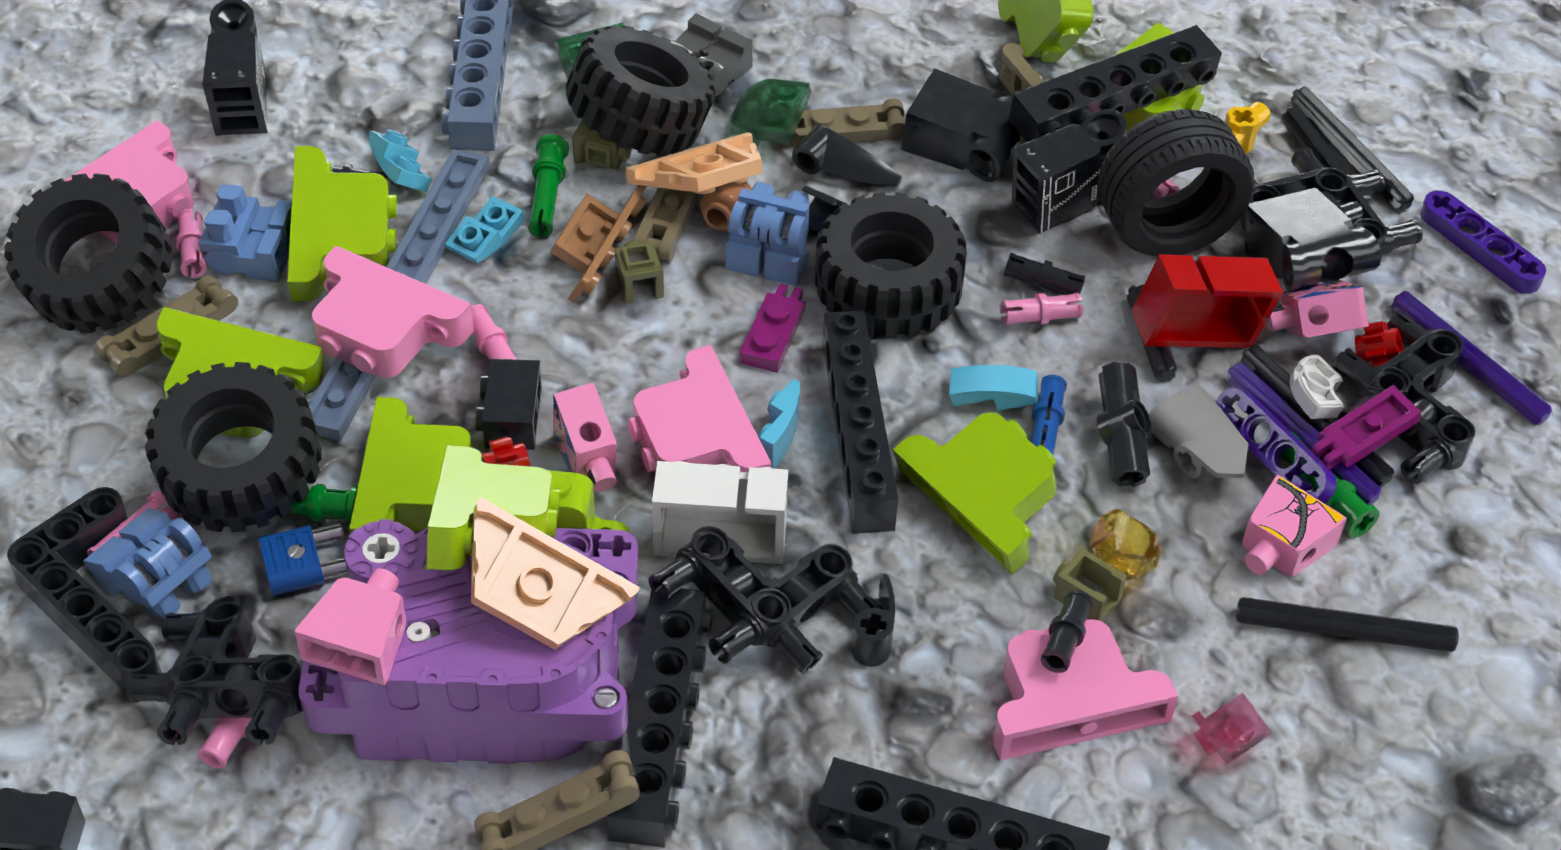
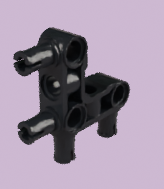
M1305 148V152L1303 149H1300L1291 158L1292 165L1297 168L1300 174L1261 184L1255 180L1249 204L1317 188L1352 220L1353 228L1358 226L1366 228L1374 235L1381 248L1382 257L1388 256L1393 249L1417 244L1422 241L1423 231L1420 224L1417 225L1415 219L1387 226L1383 224L1363 197L1383 192L1385 181L1382 174L1379 175L1377 169L1350 176L1341 170L1324 167L1314 155L1313 150ZM1247 208L1241 218V224L1245 230Z
M1400 311L1397 313V316L1394 315L1389 320L1387 325L1388 329L1397 328L1399 330L1402 343L1407 347L1380 367H1373L1350 348L1345 349L1344 352L1342 351L1334 360L1332 368L1352 381L1358 387V392L1360 393L1359 399L1346 409H1343L1337 418L1344 417L1394 385L1421 411L1420 422L1398 435L1400 439L1417 451V453L1401 463V473L1407 479L1417 472V474L1411 477L1410 482L1419 484L1438 468L1452 470L1461 467L1466 460L1476 430L1474 425L1451 406L1443 405L1427 393L1430 390L1437 391L1453 376L1463 350L1462 339L1450 330H1426L1407 317L1404 312Z
M704 526L697 529L691 541L678 550L675 561L657 573L652 574L648 580L649 586L654 593L663 588L658 593V597L661 600L669 599L671 595L690 582L694 583L699 590L705 591V596L733 624L709 640V649L714 656L721 651L724 652L718 657L721 663H729L733 657L750 645H767L772 648L777 647L799 669L801 674L807 673L809 668L812 669L821 660L823 653L818 651L797 627L831 602H839L854 617L860 611L868 608L884 609L858 583L857 573L852 569V557L846 549L839 545L825 544L820 546L818 549L802 557L796 568L782 578L774 577L771 579L769 576L764 577L743 556L745 551L735 541L729 538L720 528L713 526Z
M237 596L218 598L201 612L167 613L165 615L166 619H163L161 624L164 640L167 642L187 640L173 667L167 673H133L131 675L132 679L128 680L126 686L127 696L133 703L158 701L167 702L170 705L167 715L157 729V735L160 740L169 745H174L176 741L178 745L184 744L187 741L191 728L199 718H252L245 729L247 738L255 744L262 745L264 740L266 745L274 742L277 736L276 733L284 719L303 711L299 698V683L302 671L296 657L288 654L259 655L256 658H248L257 637L244 603Z

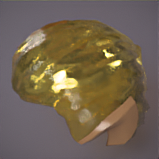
M1114 509L1100 516L1090 535V547H1092L1093 555L1126 574L1125 581L1144 578L1147 574L1158 568L1162 553L1161 546L1159 544L1156 546L1157 535L1148 526L1129 516L1124 510Z

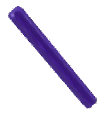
M1403 291L1395 296L1391 307L1396 313L1404 312L1407 317L1426 330L1445 329L1456 333L1463 341V350L1458 363L1534 425H1540L1549 418L1552 412L1551 405L1410 292Z
M1238 363L1228 370L1226 380L1234 388H1239L1253 395L1289 431L1294 432L1308 449L1311 450L1313 445L1320 441L1318 439L1320 432L1244 363ZM1340 463L1331 469L1332 473L1340 480L1351 482L1356 488V494L1367 505H1371L1378 500L1381 488L1355 464L1346 467L1343 463Z

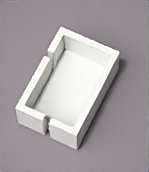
M657 461L652 498L654 556L676 557L678 550L691 541L697 529L704 526H713L720 528L729 538L735 541L745 551L743 556L749 562L783 564L788 470L770 467H749L748 473L740 472V466L726 464L711 465L682 461Z

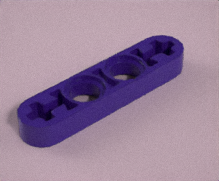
M1435 190L1425 196L1420 211L1421 218L1425 223L1512 289L1521 293H1534L1540 289L1546 275V267L1541 260L1454 195L1445 191ZM1459 227H1469L1477 233H1465ZM1488 249H1499L1503 251L1506 255H1494L1490 253Z
M1228 388L1219 395L1216 400L1218 406L1247 441L1248 448L1276 476L1283 477L1323 503L1331 499L1337 486L1336 477L1332 471L1253 395L1239 388ZM1235 401H1239L1238 407L1249 415L1246 419L1234 414L1233 404ZM1267 422L1270 429L1269 435L1266 440L1257 443L1254 438L1255 430L1259 424ZM1293 447L1296 453L1295 461L1289 468L1283 469L1280 465L1281 454L1287 448ZM1304 472L1317 478L1316 483L1319 485L1317 491H1312V484L1306 478L1301 477Z

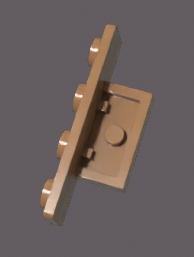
M637 185L619 214L588 194L582 199L550 253L582 273L568 297L570 301L575 303L582 292L587 295L591 294L601 278V275L596 272L598 267L600 266L605 269L615 255V248L611 246L614 240L620 244L632 226L627 221L629 215L635 218L644 206L647 199L641 195L647 186Z

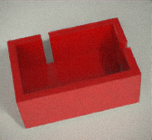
M1159 254L1131 313L1145 346L1250 348L1255 344L1266 325L1264 318L1271 316L1283 294V290L1267 258L1199 256L1194 261L1192 255Z

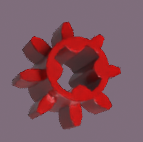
M1387 322L1369 323L1368 327H1363L1365 334L1355 336L1356 354L1373 367L1382 366L1403 351L1399 330L1397 328L1388 329Z
M511 437L489 441L491 451L482 453V462L487 464L531 467L525 445L523 443L513 445Z

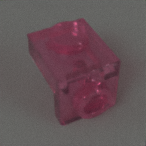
M1244 693L1204 718L1200 711L1192 715L1200 727L1193 735L1208 756L1217 752L1226 765L1272 734Z

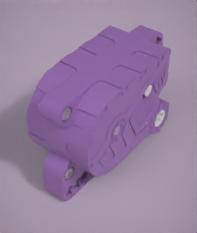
M380 519V521L371 522L355 529L348 536L344 553L349 579L367 584L374 570L378 568L386 569L396 575L399 579V586L395 592L403 597L406 627L385 686L310 662H303L299 683V698L305 722L311 730L323 734H352L356 756L362 760L400 761V759L430 760V762H458V760L488 761V763L499 764L550 762L581 750L589 741H611L625 733L628 727L627 694L624 687L618 682L620 674L617 630L635 616L638 592L630 601L554 650L471 603L472 555L468 557L467 563L459 569H427L428 528L418 534H414L411 529L401 523L393 522L392 519ZM556 528V537L552 538L638 586V543L631 533L622 530Z

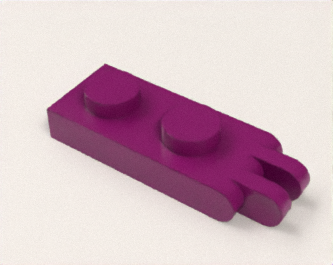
M780 283L775 294L767 292L740 351L741 364L776 373L779 372L805 312L806 302L801 301L803 289L795 287L790 298L786 297L788 285Z
M1392 385L1323 429L1318 435L1320 441L1314 444L1310 451L1317 458L1326 455L1321 462L1330 470L1340 463L1350 467L1420 422L1421 411Z

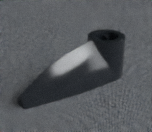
M822 125L813 127L792 152L794 163L799 169L808 174H816L822 169L834 175L863 183L893 186L901 184L902 176L891 167L849 139Z

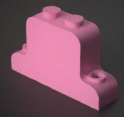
M158 120L73 174L86 173L89 178H93V174L96 173L106 174L110 176L112 181L114 178H120L128 182L132 189H137L145 197L165 228L177 221V216L181 211L193 209L194 207L187 172L176 165L177 152L174 149L170 129ZM70 176L64 181L72 180V176ZM100 231L101 234L117 244L118 232Z
M335 246L324 259L327 278L324 281V287L328 294L314 308L312 320L316 344L322 347L323 354L328 357H336L354 365L362 372H370L382 378H390L398 375L425 344L434 342L444 347H456L463 344L474 332L472 308L469 302L338 246Z
M711 345L694 349L687 354L685 369L679 372L680 380L644 389L636 394L634 398V417L628 418L627 423L632 440L634 442L640 441L643 447L641 453L648 472L654 471L656 475L657 461H682L711 465L726 464L740 466V472L748 473L749 467L771 468V461Z
M1086 620L1084 625L1086 629L1085 638L1075 648L1070 666L1063 673L1049 671L1041 662V656L1050 638L1049 629L1039 631L1027 630L1012 638L1008 644L1003 676L1013 701L1003 704L997 711L993 745L1001 761L1171 722L1178 694L1171 679L1160 671L1146 670L1133 672L1129 670L1110 628L1102 621Z

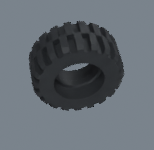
M616 25L608 26L605 29H597L584 39L565 86L569 106L572 107V111L577 118L583 119V123L588 129L597 131L601 138L608 142L612 140L624 149H635L638 153L646 155L655 153L657 156L682 152L695 143L716 94L714 82L708 69L702 67V62L697 57L689 55L688 50L682 46L674 45L670 39L653 35V32L644 29L642 31L635 30L634 27L630 26L618 28Z
M86 173L72 175V180L64 181L63 178L51 182L52 187L42 192L39 189L31 196L33 201L28 206L23 204L16 213V216L19 218L17 223L12 222L6 236L11 242H6L4 246V257L8 261L6 269L9 277L15 283V287L41 317L49 323L55 322L59 328L72 331L76 327L80 333H93L96 331V327H101L104 331L117 328V322L125 320L128 323L137 317L135 313L142 307L148 309L155 301L152 297L156 291L161 292L167 282L163 273H169L171 270L172 258L169 254L172 247L170 238L166 234V228L145 197L137 189H132L128 182L120 178H114L112 181L109 175L99 173L93 174V178H89ZM100 231L119 233L115 250L101 266L81 275L67 276L60 274V267L65 254L78 240Z
M878 192L869 198H865L864 195L854 198L850 205L844 203L834 211V215L831 214L827 217L817 237L815 286L817 287V295L820 302L826 306L828 312L864 310L868 334L872 337L875 334H883L888 339H896L897 335L906 334V337L918 335L921 329L929 331L939 325L940 320H946L954 312V307L959 304L962 297L967 243L963 233L960 231V227L951 216L946 218L947 213L935 204L932 207L928 205L927 199L918 196L915 199L909 198L906 193L896 192L895 195H885V192ZM877 259H896L909 263L914 267L907 270L889 271L870 266L867 262Z
M235 362L234 367H225L224 363L211 365L212 370L200 373L197 370L187 375L188 381L182 385L177 382L167 391L169 396L167 400L160 399L152 411L155 419H150L146 427L145 434L148 439L145 444L146 456L168 505L176 513H182L184 520L193 525H200L203 521L206 530L222 532L223 527H230L232 533L245 532L246 526L254 524L259 529L270 525L269 519L276 515L283 518L292 512L291 504L294 501L301 503L310 491L307 483L313 484L316 482L320 471L318 463L322 460L319 434L306 397L300 389L295 388L293 381L284 374L276 376L274 369L263 365H258L257 369H253L250 363ZM237 427H256L272 434L264 450L244 464L234 467L217 468L197 461L204 446L212 438L226 430Z

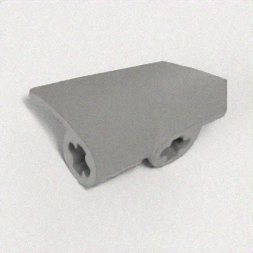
M1199 386L1179 392L1160 402L1149 413L1151 433L1174 452L1175 462L1186 476L1195 479L1209 471L1215 477L1243 478L1248 443L1204 388Z

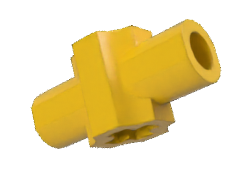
M1254 102L1249 107L1233 106L1226 113L1225 123L1230 127L1246 154L1254 147L1257 131L1270 119V110L1261 102Z

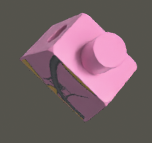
M1277 475L1248 521L1242 541L1243 547L1249 551L1245 556V564L1253 573L1263 575L1271 567H1274L1286 576H1296L1336 547L1347 517Z

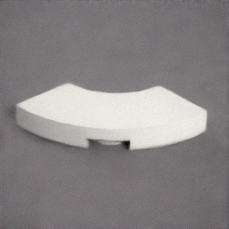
M1319 354L1301 359L1292 372L1289 382L1291 391L1304 412L1311 419L1337 418L1344 408L1343 403L1334 392L1342 383V377Z

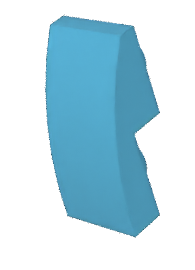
M387 130L386 134L370 131L368 136L370 146L384 173L396 184L427 192L432 178L420 170L421 164L416 161L419 151L407 144L408 137L392 130Z
M491 196L474 219L469 216L464 218L447 240L445 246L447 249L478 264L497 251L517 231L526 219L524 212L511 204Z
M973 365L952 368L949 396L954 407L993 399L998 411L1021 408L1038 402V374L1035 370L1008 365Z
M795 379L782 391H776L771 397L767 408L768 412H770L769 423L762 428L758 436L773 469L777 467L787 453L797 430L800 382Z

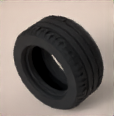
M1180 109L1151 116L1123 134L1109 150L1102 163L1097 181V189L1105 212L1123 243L1134 251L1158 257L1159 254L1185 255L1200 250L1227 233L1238 222L1248 207L1255 179L1250 160L1230 127L1221 118L1204 111ZM1204 167L1202 172L1189 185L1176 193L1155 200H1147L1161 183L1176 174Z

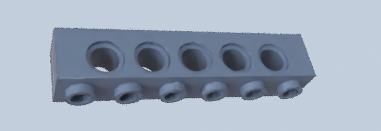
M460 0L461 15H463L457 17V37L460 39H454L453 58L456 63H450L449 78L450 85H453V87L446 88V108L449 109V112H443L442 132L443 134H449L451 150H495L513 15V0Z

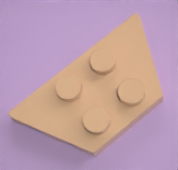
M749 132L625 168L627 183L691 191L697 194L712 193L716 190V187L731 182L745 183L748 181V177L763 173L761 156L757 152V146L753 143L752 134Z
M481 497L473 509L471 603L554 650L630 601L640 588Z

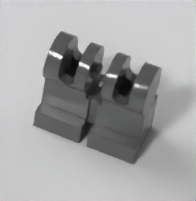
M697 13L688 20V28L675 41H671L674 45L682 46L688 50L689 55L697 57L702 62V67L708 69L714 82L715 96L720 95L730 81H737L753 67L751 39L728 28L722 31V25Z

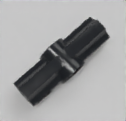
M1112 362L1102 366L1103 370L1098 374L1103 412L1097 415V427L1103 442L1108 446L1112 481L1118 486L1135 487L1146 483V478L1150 476L1145 436L1151 433V421L1145 406L1140 401L1136 368L1129 362Z

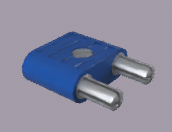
M341 524L311 530V526L308 525L258 538L272 596L325 584L324 578L347 573L345 557L320 563L316 549L317 544L342 539L344 531Z

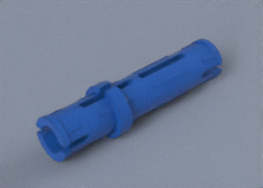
M1047 375L1042 378L1039 399L1034 404L1031 414L1034 425L1030 442L1037 447L1041 445L1042 440H1045L1044 447L1052 455H1054L1058 427L1065 418V410L1062 405L1067 382L1058 375ZM1051 407L1050 418L1046 420L1047 408ZM1044 427L1047 428V432H1046V433L1043 432Z

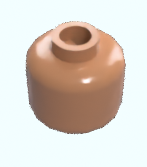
M736 182L727 183L716 187L714 192L703 195L700 201V210L709 226L716 230L728 232L730 216L735 203L738 201L741 189H752L747 182L741 184Z

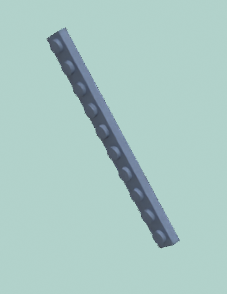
M457 149L451 151L387 268L427 284L446 248L445 243L459 225L489 169L488 156ZM335 358L309 404L319 436L337 441L342 440L376 375L370 372H362L354 365Z

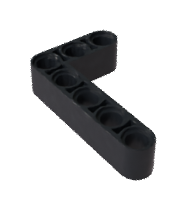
M101 487L88 492L13 542L7 551V558L20 589L127 694V682L129 679H132L131 675L133 673L149 674L162 672L152 644L77 572L78 569L85 565L83 560L88 557L87 550L94 547L128 518L119 492L113 488Z

